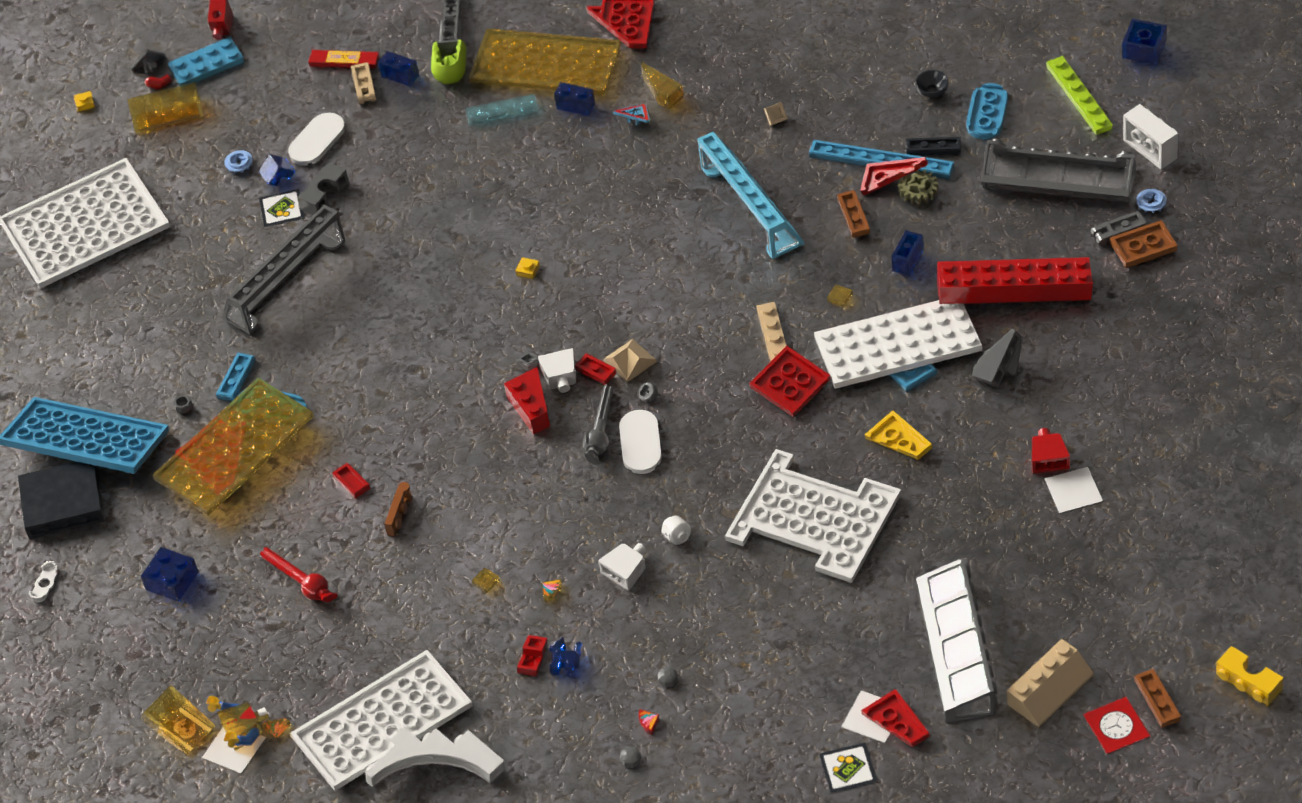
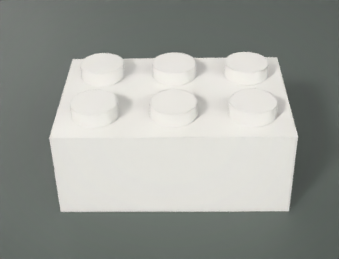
M1140 104L1123 115V141L1160 169H1163L1177 159L1178 133L1174 128L1169 127L1162 119L1156 117L1149 109L1144 108Z

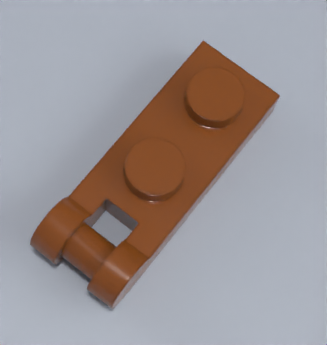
M401 482L397 487L384 523L387 536L395 537L397 530L401 528V518L407 511V503L412 500V493L407 482Z

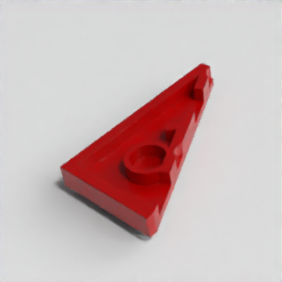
M926 157L867 164L860 191L862 195H867L927 166L928 160Z

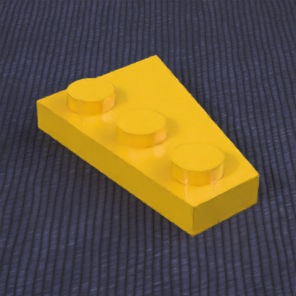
M891 411L864 434L867 440L917 460L933 448L926 438L894 411Z

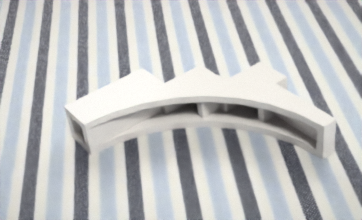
M403 727L400 731H395L391 735L389 740L390 750H386L376 763L369 765L365 775L366 782L373 787L383 778L414 765L448 764L464 768L491 783L504 771V760L469 730L465 734H460L452 743L440 731L435 729L433 732L427 733L421 742Z

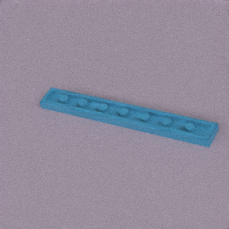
M819 140L813 141L809 151V157L863 166L870 163L921 158V156ZM926 157L928 165L919 169L921 173L923 170H926V174L931 172L933 177L950 179L954 169V162Z

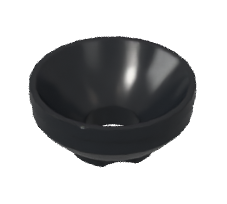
M938 70L924 71L918 75L915 81L917 91L925 97L936 98L942 95L948 88L947 76ZM930 88L937 89L936 92H928L927 90Z

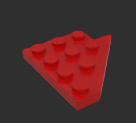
M602 0L601 6L586 7L589 15L629 48H647L655 0Z

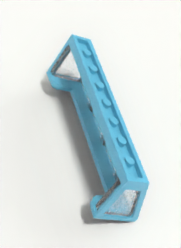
M714 132L697 139L701 169L709 177L723 175L766 229L768 243L766 249L772 259L804 244L803 239L733 151Z

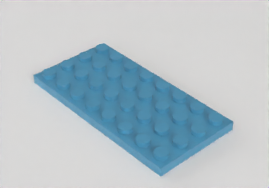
M33 397L0 435V445L135 474L169 432V426Z

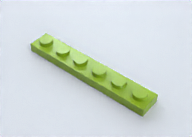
M1061 56L1047 61L1048 70L1095 135L1112 130L1111 121L1065 58Z

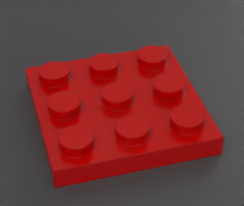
M786 346L749 383V386L794 417L829 382L831 376Z

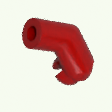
M168 74L162 78L148 77L145 80V85L159 90L172 80Z

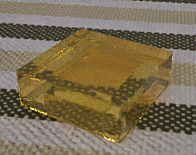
M836 284L827 296V301L845 307L853 295V290Z
M484 567L471 581L472 585L488 593L500 581V578Z

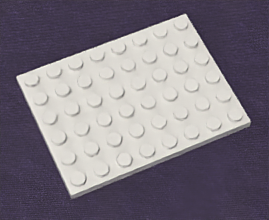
M127 158L0 216V225L39 288L45 287L170 227L168 220Z

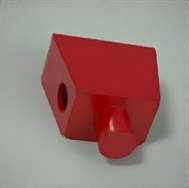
M209 0L208 24L213 34L212 37L216 40H221L223 35L230 34L234 14L228 0Z
M1048 428L1040 429L1038 431L1039 436L1032 437V473L1070 469V455L1059 433L1050 434Z

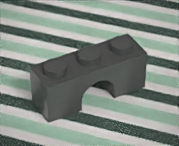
M328 162L314 180L309 183L307 188L300 193L298 197L300 209L314 215L323 205L328 206L325 192L334 191L339 193L349 182L346 169Z

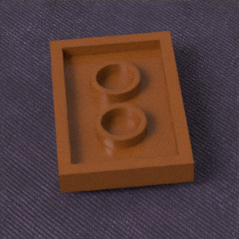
M1162 220L1110 237V244L1125 268L1178 250V245Z

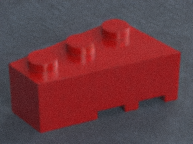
M537 367L504 383L507 399L533 435L550 427Z

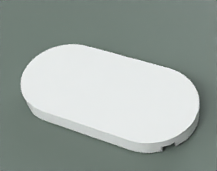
M323 113L316 116L290 144L288 152L292 162L302 166L307 165V163L314 164L318 162L344 133L345 127L342 117L335 113Z
M634 410L627 413L619 424L624 466L636 474L652 472L657 465L659 466L662 459L657 418L646 410Z

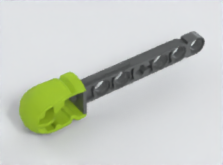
M444 0L443 20L440 23L439 41L434 42L432 45L431 71L435 79L443 84L456 83L465 73L467 47L461 40V0Z

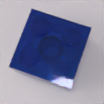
M1132 18L1122 42V58L1157 65L1167 41V25Z
M160 547L142 573L141 579L145 590L179 602L199 571L194 558Z

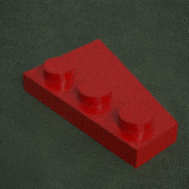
M896 689L861 710L862 715L911 747L930 737L927 729Z

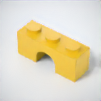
M1231 646L1216 662V674L1222 680L1235 685L1238 690L1248 693L1256 701L1268 706L1282 691L1283 677L1267 667L1258 674L1247 673L1249 656Z

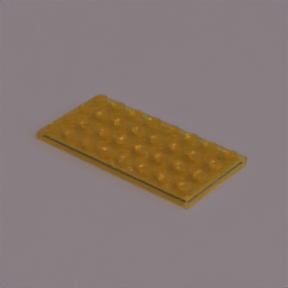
M486 28L469 75V81L471 83L605 95L621 47V41Z
M258 377L153 474V478L209 516L314 417L313 412Z

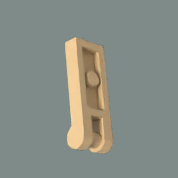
M368 62L351 66L359 105L365 104L364 102L370 100L371 102L376 101Z

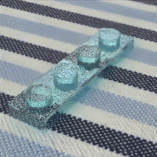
M535 94L465 108L469 125L538 111Z

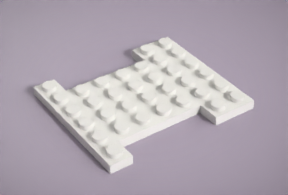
M775 449L727 531L725 540L744 546L750 534L754 532L820 554L821 556L815 565L816 571L852 583L901 496V489L864 478L858 491L854 492L788 470L794 460V455Z

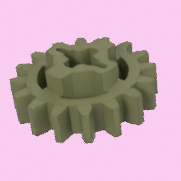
M916 170V173L912 172L904 176L903 179H900L898 184L900 197H904V201L911 200V204L917 201L918 205L921 204V201L928 203V198L933 200L934 195L938 194L937 190L939 189L937 177H933L931 172L926 174V170H923L922 173Z

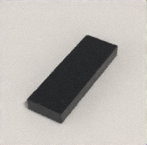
M961 137L907 138L906 154L914 156L961 154Z

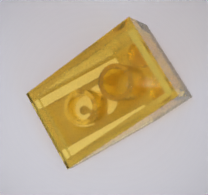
M172 685L143 712L141 720L155 733L186 755L215 727L205 715Z

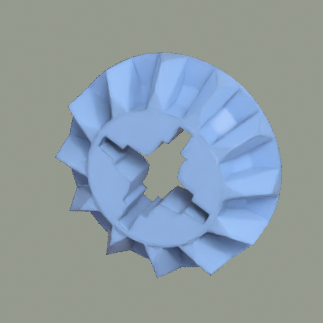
M244 150L234 151L226 157L225 167L229 172L233 171L236 174L238 171H241L243 173V170H249V166L253 165L252 155Z
M1146 189L1138 194L1136 204L1139 206V210L1144 209L1145 213L1148 211L1154 213L1156 210L1161 212V209L1166 206V196L1157 189Z

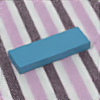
M243 353L236 354L216 393L217 399L235 401L256 360L255 356Z

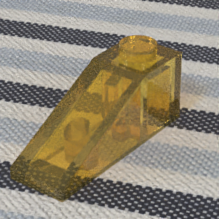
M645 63L641 64L642 77L660 106L670 110L684 98L683 88L680 83Z

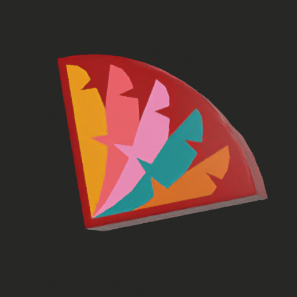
M640 709L639 722L645 732L652 735L660 719L659 714Z

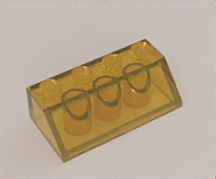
M196 83L127 99L135 133L204 117Z

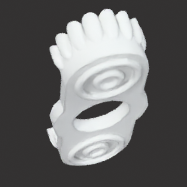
M47 561L41 566L43 571L35 581L33 591H29V596L34 602L44 601L49 591L54 587V581L58 575V566L54 561ZM43 580H49L50 584L47 587L42 588L39 586Z

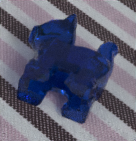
M563 636L560 640H556L553 644L549 645V651L553 653L552 663L549 666L551 675L558 676L561 668L567 670V677L575 678L576 669L580 664L582 643L580 641L574 645V651H566Z

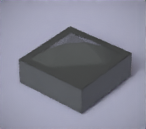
M530 351L515 360L516 365L526 371L539 366L538 355Z

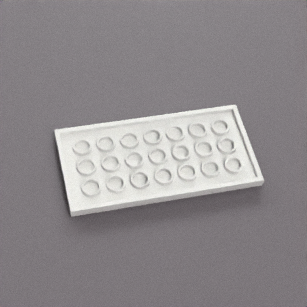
M939 300L814 332V338L835 389L982 351V344L964 304H939Z
M426 650L291 732V737L333 790L336 791L365 773L369 765L376 763L386 750H390L389 740L395 731H400L405 727L417 739H420L472 707V701L430 652Z

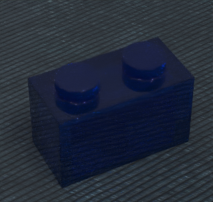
M387 51L378 62L381 77L411 87L420 76L416 60Z
M560 82L554 93L556 109L589 116L595 106L594 92L591 88Z
M908 230L904 232L891 256L893 272L910 276L924 251L922 234Z

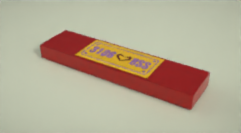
M312 50L308 64L309 66L351 68V66L368 62L369 68L376 69L380 56L379 52Z

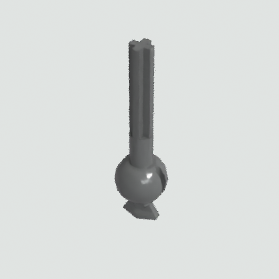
M604 385L593 430L587 432L582 440L583 448L586 451L584 455L587 461L596 466L600 464L598 456L605 453L609 446V438L604 431L612 399L613 386L608 387Z

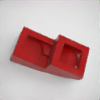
M527 636L522 647L523 655L517 666L518 674L537 676L548 642L546 637Z

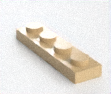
M775 302L756 305L770 362L786 347Z

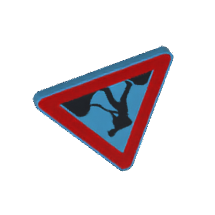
M646 104L613 111L615 115L627 117L628 123L633 119L636 120V125L641 123V121L649 122Z

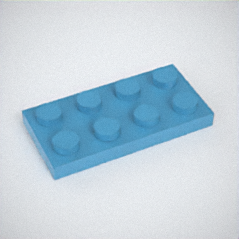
M228 37L168 62V67L180 88H184L244 63V59L231 37Z

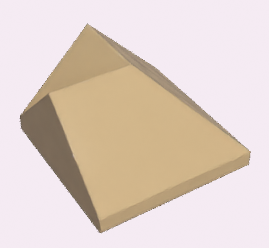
M633 339L604 358V362L615 367L617 374L626 382H629L657 362L652 355Z

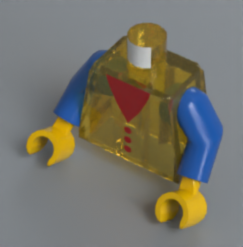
M209 696L206 701L209 704L208 710L210 712L218 710L217 714L220 723L226 733L224 741H228V747L233 748L234 751L243 746H251L262 734L259 723L269 719L265 707L253 712L249 703L230 704L219 702L216 696Z

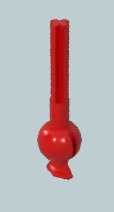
M264 547V550L260 552L262 558L301 584V591L307 599H321L325 602H331L337 598V593L329 592L328 582L321 574L312 573L307 575L268 547Z

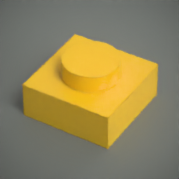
M91 91L74 95L78 112L95 107Z
M522 257L515 270L516 276L534 279L540 267L539 261Z

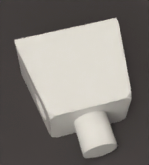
M573 348L538 356L540 370L549 388H558L561 393L568 392L570 385L576 383V362Z
M640 543L633 549L626 544H621L598 561L600 572L629 591L646 568L643 555L647 550Z

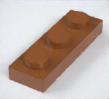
M855 190L837 194V200L852 238L870 234V227Z
M1154 669L1134 676V681L1161 728L1181 721V715Z

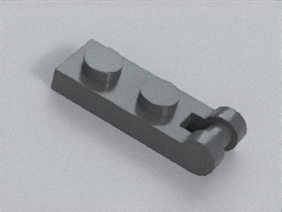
M1136 211L1094 226L1091 229V233L1097 238L1096 241L1099 246H1105L1110 241V237L1146 226L1147 223L1140 212Z

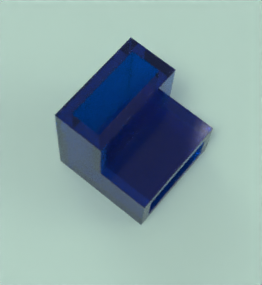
M269 154L258 172L268 185L277 186L282 178L291 179L296 170L285 157Z

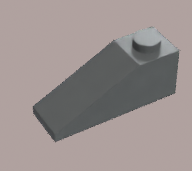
M1011 329L979 358L973 367L972 376L979 382L998 388L1022 336L1016 330Z

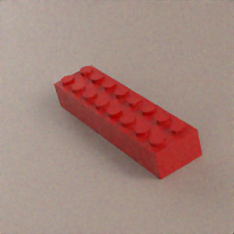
M1089 257L937 262L939 304L1092 299L1093 281Z

